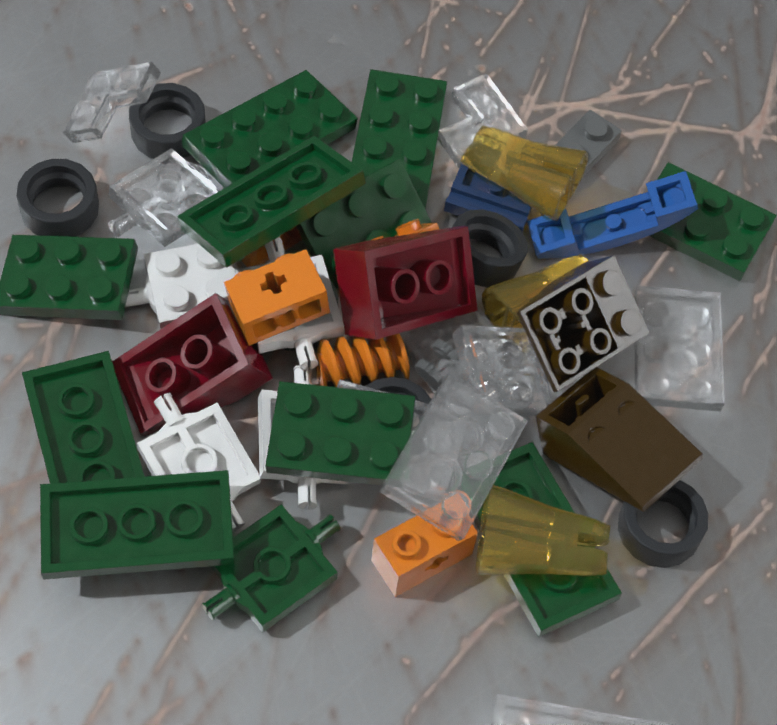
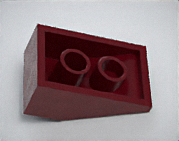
M468 226L368 240L333 249L345 335L377 340L478 311Z
M217 293L112 361L116 377L139 432L143 436L158 432L166 424L160 411L154 404L158 397L162 396L164 399V394L171 393L178 409L184 415L186 413L199 412L215 403H218L221 408L237 402L273 379L262 354L258 353L256 343L248 346L229 301Z

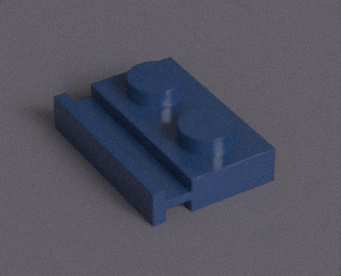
M464 157L451 187L450 194L446 198L444 211L457 216L469 210L483 209L495 212L511 220L523 233L524 226L537 198L541 182Z

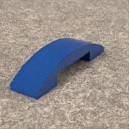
M684 171L646 183L648 190L646 193L569 216L567 209H563L528 220L527 223L537 258H565L612 249L650 236L684 219L698 209L687 172Z

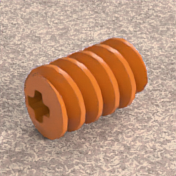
M399 333L385 337V341L383 338L377 340L369 339L368 344L365 338L353 336L351 347L345 337L339 336L336 338L334 350L327 339H321L318 344L317 353H315L318 360L316 372L319 386H327L328 382L332 381L335 387L344 388L345 379H350L354 388L358 390L361 386L362 376H367L370 383L378 379L379 373H384L386 378L395 377L396 370H401L405 379L409 380L410 377L408 354Z

